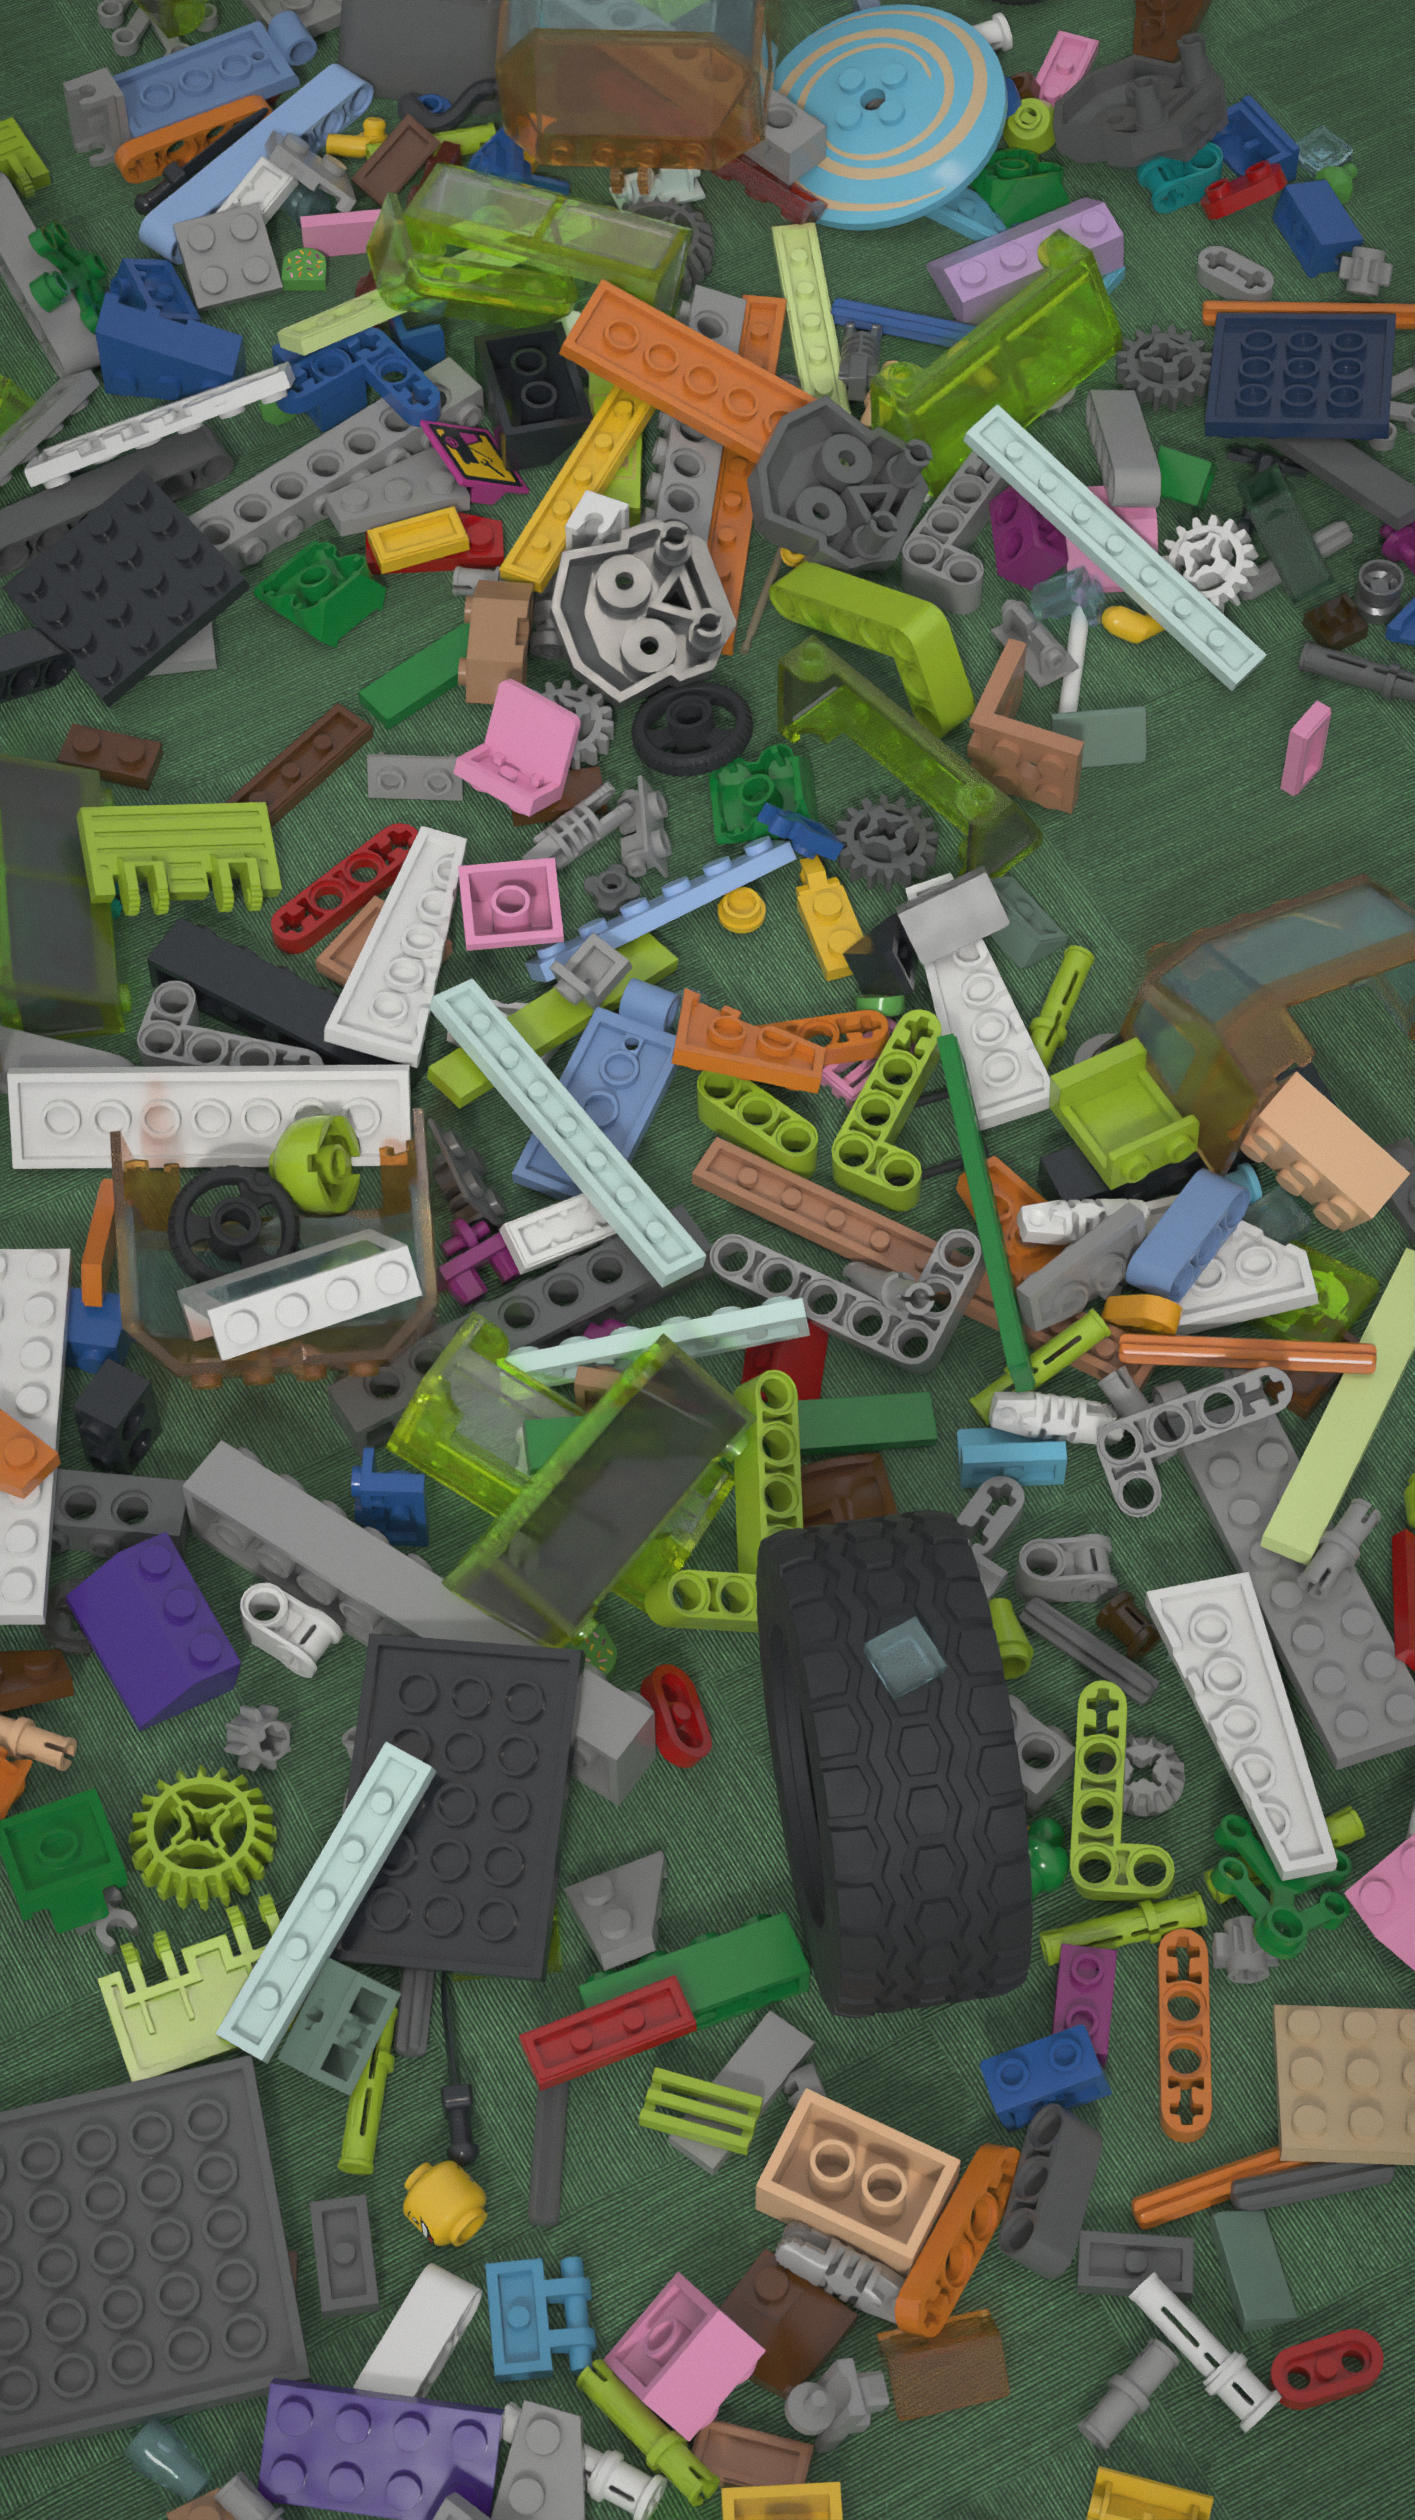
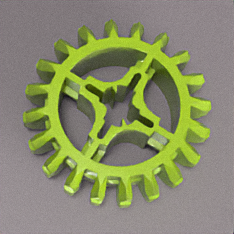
M200 1764L194 1778L187 1779L186 1774L178 1769L176 1784L170 1786L167 1782L159 1779L156 1785L159 1797L143 1794L141 1804L145 1812L133 1813L131 1820L133 1828L136 1830L129 1835L130 1848L135 1851L132 1855V1861L135 1869L143 1871L141 1877L144 1885L148 1888L157 1886L158 1897L164 1902L176 1894L178 1906L184 1910L191 1900L196 1898L199 1901L200 1908L206 1912L210 1906V1898L219 1897L220 1902L228 1907L231 1903L229 1892L236 1890L248 1897L251 1890L247 1879L263 1881L266 1873L262 1864L273 1863L275 1853L271 1844L276 1843L277 1831L276 1827L271 1824L274 1820L272 1808L269 1805H263L264 1796L262 1791L258 1787L248 1790V1780L243 1774L229 1782L228 1771L223 1766L214 1777H208L206 1768ZM200 1807H212V1808H210V1809H201ZM176 1819L179 1823L180 1831L170 1839L171 1845L161 1852L160 1844L163 1834ZM245 1824L247 1831L244 1841L238 1851L230 1857L226 1845L236 1836L235 1830ZM192 1829H193V1830L195 1831V1833L198 1835V1838H197L196 1841H194V1836H193ZM206 1834L207 1840L200 1841L199 1836ZM209 1835H212L214 1846L208 1840ZM200 1866L208 1867L207 1869H193Z

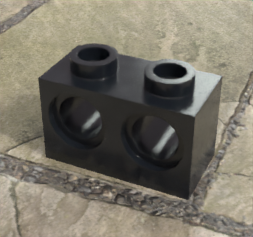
M110 1359L105 1361L72 1405L84 1456L94 1468L104 1473H110L112 1470L117 1474L131 1475L162 1433L151 1380Z

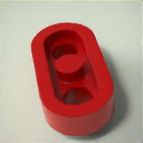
M1268 160L1260 161L1250 166L1245 171V175L1230 182L1227 178L1220 179L1206 187V195L1202 197L1200 204L1207 219H1219L1272 196L1284 188L1288 181L1280 164H1270Z
M670 1664L659 1665L642 1681L640 1687L641 1696L649 1702L652 1710L655 1711V1741L661 1755L675 1766L691 1768L710 1752L712 1747L711 1735L695 1686L689 1676L676 1666Z
M1357 2329L1343 2330L1288 2347L1281 2351L1273 2361L1269 2373V2386L1271 2391L1277 2390L1283 2396L1279 2400L1282 2405L1295 2410L1312 2408L1371 2388L1381 2373L1384 2362L1383 2352L1377 2340L1367 2332ZM1346 2357L1356 2358L1361 2363L1362 2370L1350 2372L1344 2368L1342 2360ZM1291 2374H1300L1306 2378L1308 2386L1303 2389H1296L1289 2384L1287 2377Z

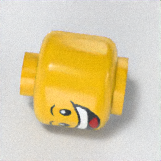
M443 2161L433 2167L426 2162L414 2170L404 2184L408 2193L403 2202V2213L435 2246H445L451 2243L455 2247L461 2246L479 2231L487 2219V2213L484 2211L487 2201L485 2191L454 2161Z

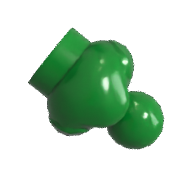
M1050 1817L1038 1818L1030 1826H1027L1032 1880L1031 1901L1040 1892L1050 1893L1060 1889L1065 1883L1070 1867L1069 1853L1065 1848L1061 1847L1065 1839L1064 1829L1057 1820Z

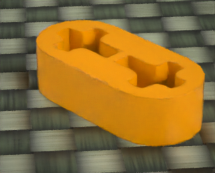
M1156 1295L1110 1296L1106 1299L1101 1318L1103 1321L1128 1333L1175 1335L1183 1308L1169 1299Z

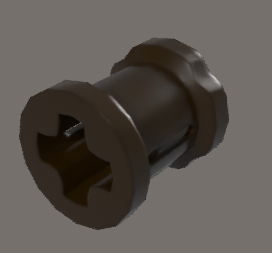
M1123 1591L1111 1599L1100 1611L1095 1624L1102 1630L1109 1629L1127 1647L1126 1655L1132 1661H1138L1150 1653L1162 1638L1154 1622L1134 1604L1136 1597L1130 1591Z

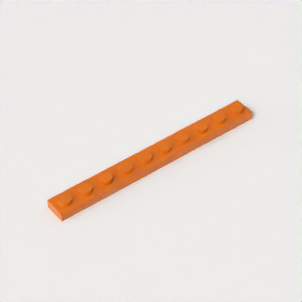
M743 294L742 299L747 301L738 355L777 375L787 298ZM725 446L722 449L707 547L737 622V626L721 651L723 655H733L754 524L747 478L755 463Z

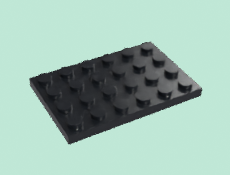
M369 1633L346 1809L385 1742L430 1765L437 1772L329 1958L341 1964L546 1982L586 1657L582 1650Z

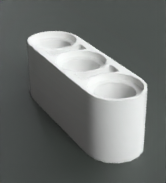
M434 2263L428 2264L415 2282L359 2375L353 2389L426 2398L476 2313L483 2291Z

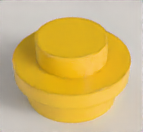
M739 887L725 894L718 904V919L721 925L731 932L743 934L755 931L765 920V903L757 892L750 888Z

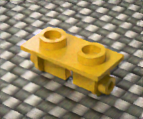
M1099 2466L1086 2520H1209L1214 2496Z

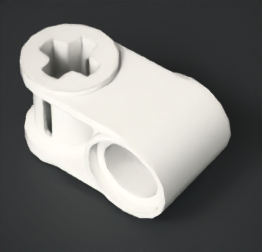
M258 1583L244 1592L241 1598L242 1628L246 1639L252 1645L275 1657L288 1669L302 1677L312 1678L317 1671V1661L331 1643L337 1644L344 1635L342 1629L331 1617L316 1608L309 1607L274 1584ZM261 1611H272L277 1614L273 1619L267 1621H260L253 1617Z

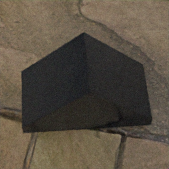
M895 913L888 916L843 953L863 994L905 996L914 992L918 956L898 914Z

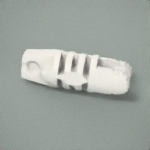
M1131 1198L1129 1200L1096 1199L1095 1201L1093 1199H1083L1082 1201L1069 1200L1068 1202L1066 1200H1055L1022 1206L1016 1218L1023 1242L1067 1245L1068 1243L1074 1244L1097 1227L1105 1217L1114 1214L1128 1202L1143 1211L1144 1221H1146L1150 1213L1148 1212L1150 1207L1143 1200Z
M1035 1391L1020 1393L995 1392L989 1410V1421L992 1428L1028 1438L1040 1437L1043 1440L1055 1439V1441H1069L1073 1444H1096L1098 1434L1104 1425L1119 1417L1112 1404H1101V1402L1088 1401L1081 1397L1071 1398L1066 1395L1056 1396V1394H1042ZM1114 1429L1109 1432L1105 1439V1446L1117 1445L1119 1441L1122 1442L1121 1438L1124 1437V1429Z

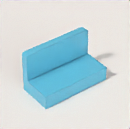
M970 1428L957 1431L961 1488H980L987 1479L995 1476H1007L1016 1480L1021 1486L1064 1484L1067 1466L1066 1441H1055V1439L1043 1440L1040 1437L1028 1438L996 1428Z

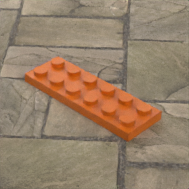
M604 279L600 281L559 352L565 358L754 463L770 432L780 418L817 400V398Z

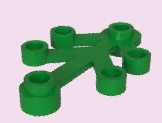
M54 220L45 227L41 226L28 235V239L39 256L46 258L63 273L60 274L57 271H53L51 274L48 272L42 273L29 283L30 291L41 308L48 313H52L66 303V297L71 293V290L75 289L81 310V320L86 328L95 334L105 297L103 288L107 286L106 275H108V268L97 253H89L84 249L78 251L69 244L71 240L68 232L59 221Z
M1229 1814L1216 1827L1214 1831L1216 1843L1228 1852H1239L1271 1892L1270 1903L1249 1880L1247 1867L1237 1858H1222L1211 1872V1882L1219 1892L1237 1896L1255 1919L1253 1935L1256 1942L1271 1956L1285 1960L1296 1958L1307 1944V1933L1320 1927L1328 1930L1338 1929L1350 1914V1906L1347 1900L1342 1895L1332 1891L1323 1893L1311 1907L1299 1912L1294 1909L1295 1897L1322 1884L1338 1887L1345 1881L1352 1871V1863L1349 1857L1342 1851L1334 1849L1338 1861L1335 1871L1282 1881L1270 1856L1252 1835V1829L1244 1818L1235 1814ZM1229 1830L1234 1832L1237 1836L1231 1834ZM1226 1873L1230 1874L1234 1879L1228 1877ZM1327 1907L1333 1910L1334 1913L1330 1912Z

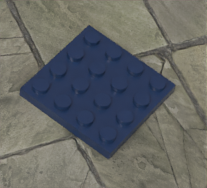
M1217 313L1205 417V437H1223L1228 439L1236 437H1267L1269 439H1277V437L1355 438L1360 440L1388 439L1396 314Z

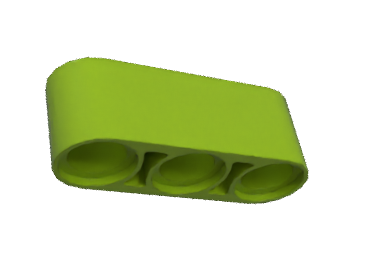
M705 1070L700 1073L697 1080V1113L699 1119L707 1127L731 1144L807 1180L814 1175L817 1170L818 1133L809 1121L751 1081ZM718 1095H719V1096H725V1097H724V1098H714L713 1096H718ZM761 1122V1123H763V1124H762V1125H752V1124H750V1123ZM791 1149H800V1150H802V1151H801V1152H790V1151H788V1150H791Z

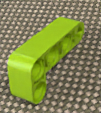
M922 1009L911 1010L899 1020L835 1138L831 1149L832 1175L837 1186L851 1194L895 1212L908 1211L915 1207L920 1201L922 1193L920 1162L911 1153L893 1145L940 1059L936 1037L942 1036L941 1023L936 1015L930 1011ZM911 1043L917 1044L914 1048V1055L911 1054ZM893 1076H902L909 1081L902 1085H894L889 1083L887 1079ZM873 1116H879L886 1119L887 1122L874 1126L869 1125L865 1120ZM849 1157H860L865 1160V1163L852 1167L847 1166L843 1161ZM902 1176L911 1182L905 1186L898 1187L891 1185L888 1180L893 1177Z
M1105 1680L1094 1681L1084 1688L1078 1701L1070 1850L1072 1884L1076 1891L1084 1898L1095 1901L1138 1903L1150 1899L1152 1903L1160 1902L1168 1897L1173 1890L1175 1882L1174 1862L1171 1856L1158 1846L1122 1843L1128 1724L1126 1696L1122 1689L1113 1682ZM1100 1700L1109 1701V1706L1112 1710L1109 1711L1107 1716V1735L1097 1734L1098 1725L1095 1709L1098 1708ZM1096 1752L1108 1753L1114 1758L1116 1764L1107 1774H1093L1085 1766L1086 1760L1090 1755ZM1097 1805L1104 1806L1111 1811L1113 1819L1104 1828H1090L1082 1819L1083 1814L1088 1808ZM1092 1859L1103 1860L1111 1869L1110 1875L1101 1883L1087 1882L1080 1875V1869L1085 1862ZM1147 1862L1159 1864L1166 1872L1165 1878L1156 1886L1148 1887L1142 1885L1134 1876L1135 1871L1140 1865Z

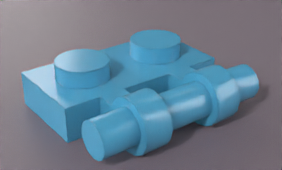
M567 2257L560 2261L561 2278L544 2280L542 2258L485 2264L496 2383L553 2377L551 2354L559 2353L569 2355L571 2375L579 2376L587 2366L593 2371L592 2352L597 2349L595 2330L589 2327L587 2302L592 2299L590 2279L584 2277L582 2258ZM561 2303L564 2305L565 2329L549 2330L547 2304Z

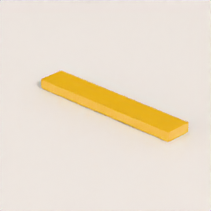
M616 385L613 386L499 568L502 580L534 583V591L542 594L559 567L562 552L566 551L565 525L585 491L589 490L600 495L604 494L657 408Z

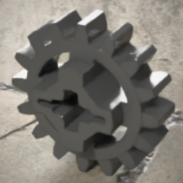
M1152 325L1151 334L1146 335L1138 329L1135 331L1134 341L1124 339L1122 351H1117L1115 366L1116 383L1123 384V390H1134L1140 406L1146 401L1152 402L1153 411H1158L1161 404H1167L1172 412L1176 411L1177 402L1181 401L1188 407L1193 406L1194 395L1203 398L1206 394V387L1210 381L1212 353L1204 352L1206 343L1204 340L1191 341L1192 331L1190 330L1182 335H1178L1174 325H1170L1167 332H1160L1157 325Z
M881 795L877 805H873L867 798L862 799L861 811L851 807L847 808L846 821L838 820L836 837L844 844L838 856L839 868H850V880L852 882L862 877L866 878L867 889L872 890L877 882L884 884L886 892L892 891L894 882H900L905 888L910 887L912 875L922 880L925 879L927 866H934L936 863L938 833L933 832L934 820L932 817L922 819V806L917 805L909 810L905 808L906 798L900 797L896 804H889L887 796Z

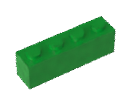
M786 1911L772 1917L770 1914H759L747 1919L741 1924L740 1928L721 1935L718 1932L700 1935L692 1940L688 1947L671 1953L667 1951L652 1952L641 1958L637 1965L618 1972L614 1969L599 1971L591 1975L585 1981V1984L578 1986L579 2008L582 2011L676 1975L697 2023V2031L809 1991L810 1968Z

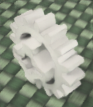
M1211 515L1208 525L1203 526L1198 517H1195L1192 521L1193 529L1187 532L1183 527L1178 526L1176 531L1180 538L1176 542L1165 540L1163 544L1170 554L1169 556L1161 557L1179 574L1181 566H1186L1183 577L1224 614L1225 602L1230 601L1235 606L1241 604L1237 596L1240 590L1245 592L1253 590L1247 577L1259 575L1258 567L1252 562L1259 557V554L1254 545L1250 544L1252 539L1246 530L1239 531L1234 520L1229 519L1222 526L1218 517ZM1233 548L1236 552L1235 567L1231 566L1230 564L1231 560L1234 557L1233 553L1231 552Z

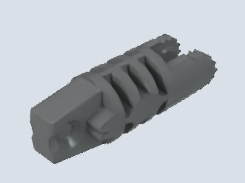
M846 323L844 325L838 380H842L848 386V400L865 401L867 387L878 381L883 336L881 325L872 324V329L869 333L864 331L856 332L854 323Z

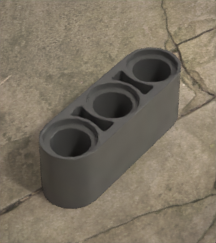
M1051 2103L1045 2105L1037 2111L1030 2122L998 2242L1000 2250L1006 2256L1043 2279L1048 2280L1059 2277L1071 2264L1103 2143L1102 2135L1096 2128L1059 2104Z

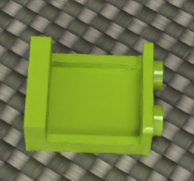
M1137 1037L1050 1076L1049 1108L1110 1190L1126 1183L1138 1182L1146 1177L1148 1173L1169 1163H1179L1197 1151L1200 1122L1193 1114L1182 1118L1147 1072V1050Z

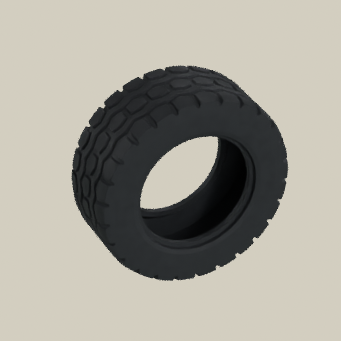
M926 1509L837 1522V1525L820 1524L807 1526V1529L793 1528L780 1530L762 1539L757 1557V1619L770 1749L782 1828L798 1912L816 1982L827 2009L833 2015L854 2019L874 2016L875 2013L905 2011V2008L918 2009L947 2003L952 2004L974 1999L998 1997L1022 1986L1026 1981L1028 1968L1030 1967L1033 1931L1031 1865L1028 1851L1029 1840L1026 1810L1022 1792L1023 1785L1007 1685L1005 1684L1004 1669L996 1632L993 1628L992 1616L983 1583H981L980 1572L963 1528L957 1522L954 1515Z

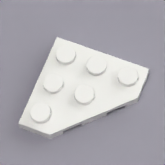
M1178 1195L1144 1202L1150 1207L1148 1210L1150 1213L1145 1221L1147 1236ZM1241 1220L1186 1295L1177 1303L1183 1308V1313L1175 1335H1188L1319 1304L1306 1251L1290 1243L1284 1246L1264 1236L1262 1229Z

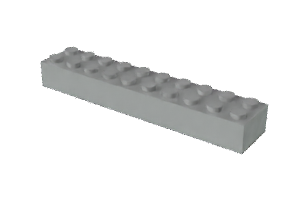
M221 1440L182 1486L194 1537L266 1583L274 1584L309 1607L324 1612L339 1625L342 1631L367 1647L370 1633L560 1648L549 1637L544 1635L535 1637L521 1628L518 1621L504 1609L496 1607L492 1610L476 1600L474 1593L464 1584L456 1580H452L449 1583L433 1573L430 1565L421 1557L412 1553L406 1556L390 1546L387 1538L378 1530L368 1526L363 1529L348 1520L345 1512L333 1502L328 1500L320 1502L305 1492L303 1486L293 1477L284 1473L278 1476L265 1468L261 1460L246 1448L240 1447L237 1450ZM585 1662L571 1776L619 1806L656 1758L655 1711L652 1710L649 1702L640 1694L632 1690L623 1692L610 1684L606 1676L598 1668Z

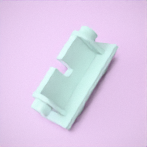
M688 157L659 166V174L654 175L651 168L629 175L622 174L620 175V180L614 181L613 187H609V192L619 212L623 202L634 206L639 197L645 202L653 201L656 195L661 202H668L675 197L678 205L705 198V193L696 178L701 175L697 159L689 160Z

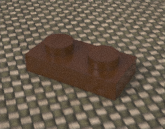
M72 723L57 762L61 772L149 791L164 753L161 742Z

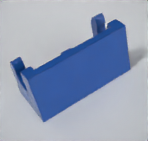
M1250 95L1243 97L1241 102L1228 107L1229 123L1219 133H1216L1213 139L1207 141L1216 144L1222 150L1223 162L1239 178L1245 175V171L1250 166L1260 161L1268 160L1270 164L1278 163L1281 165L1288 182L1295 180L1300 147Z
M1326 179L1285 185L1272 216L1278 229L1309 278L1317 277L1320 273L1338 271L1341 257H1335L1341 252L1353 251L1354 246L1361 247L1364 239Z

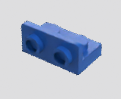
M122 259L117 274L110 283V293L120 296L118 303L145 311L147 305L161 309L160 317L185 325L188 318L201 322V318L170 260Z
M364 1447L362 1466L353 1465L351 1495L355 1497V1524H364V1528L368 1526L378 1530L387 1538L391 1546L429 1547L430 1523L425 1474H412L405 1470L377 1473L375 1447Z
M1082 2024L990 2057L980 2063L995 2112L1008 2133L1030 2125L1037 2111L1045 2105L1055 2103L1067 2110H1071L1113 2094L1106 2073L1096 2056L1089 2033Z

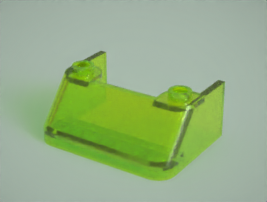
M388 192L366 246L378 294L385 304L395 311L425 313L519 329L550 324L569 316L578 299V291L555 220L551 218L545 219L524 269L413 252L397 194Z

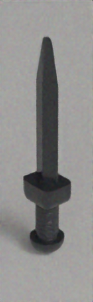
M266 107L238 122L183 167L180 168L175 161H172L162 172L164 180L142 196L139 193L134 200L135 210L139 214L147 216L159 204L249 132L266 115L268 109Z
M441 1973V2010L450 2086H444L440 2089L442 2113L449 2123L451 2146L446 2150V2154L450 2161L456 2162L460 2167H467L477 2160L480 2153L479 2145L473 2143L471 2117L474 2114L473 2089L471 2084H461L452 2002L445 1973Z

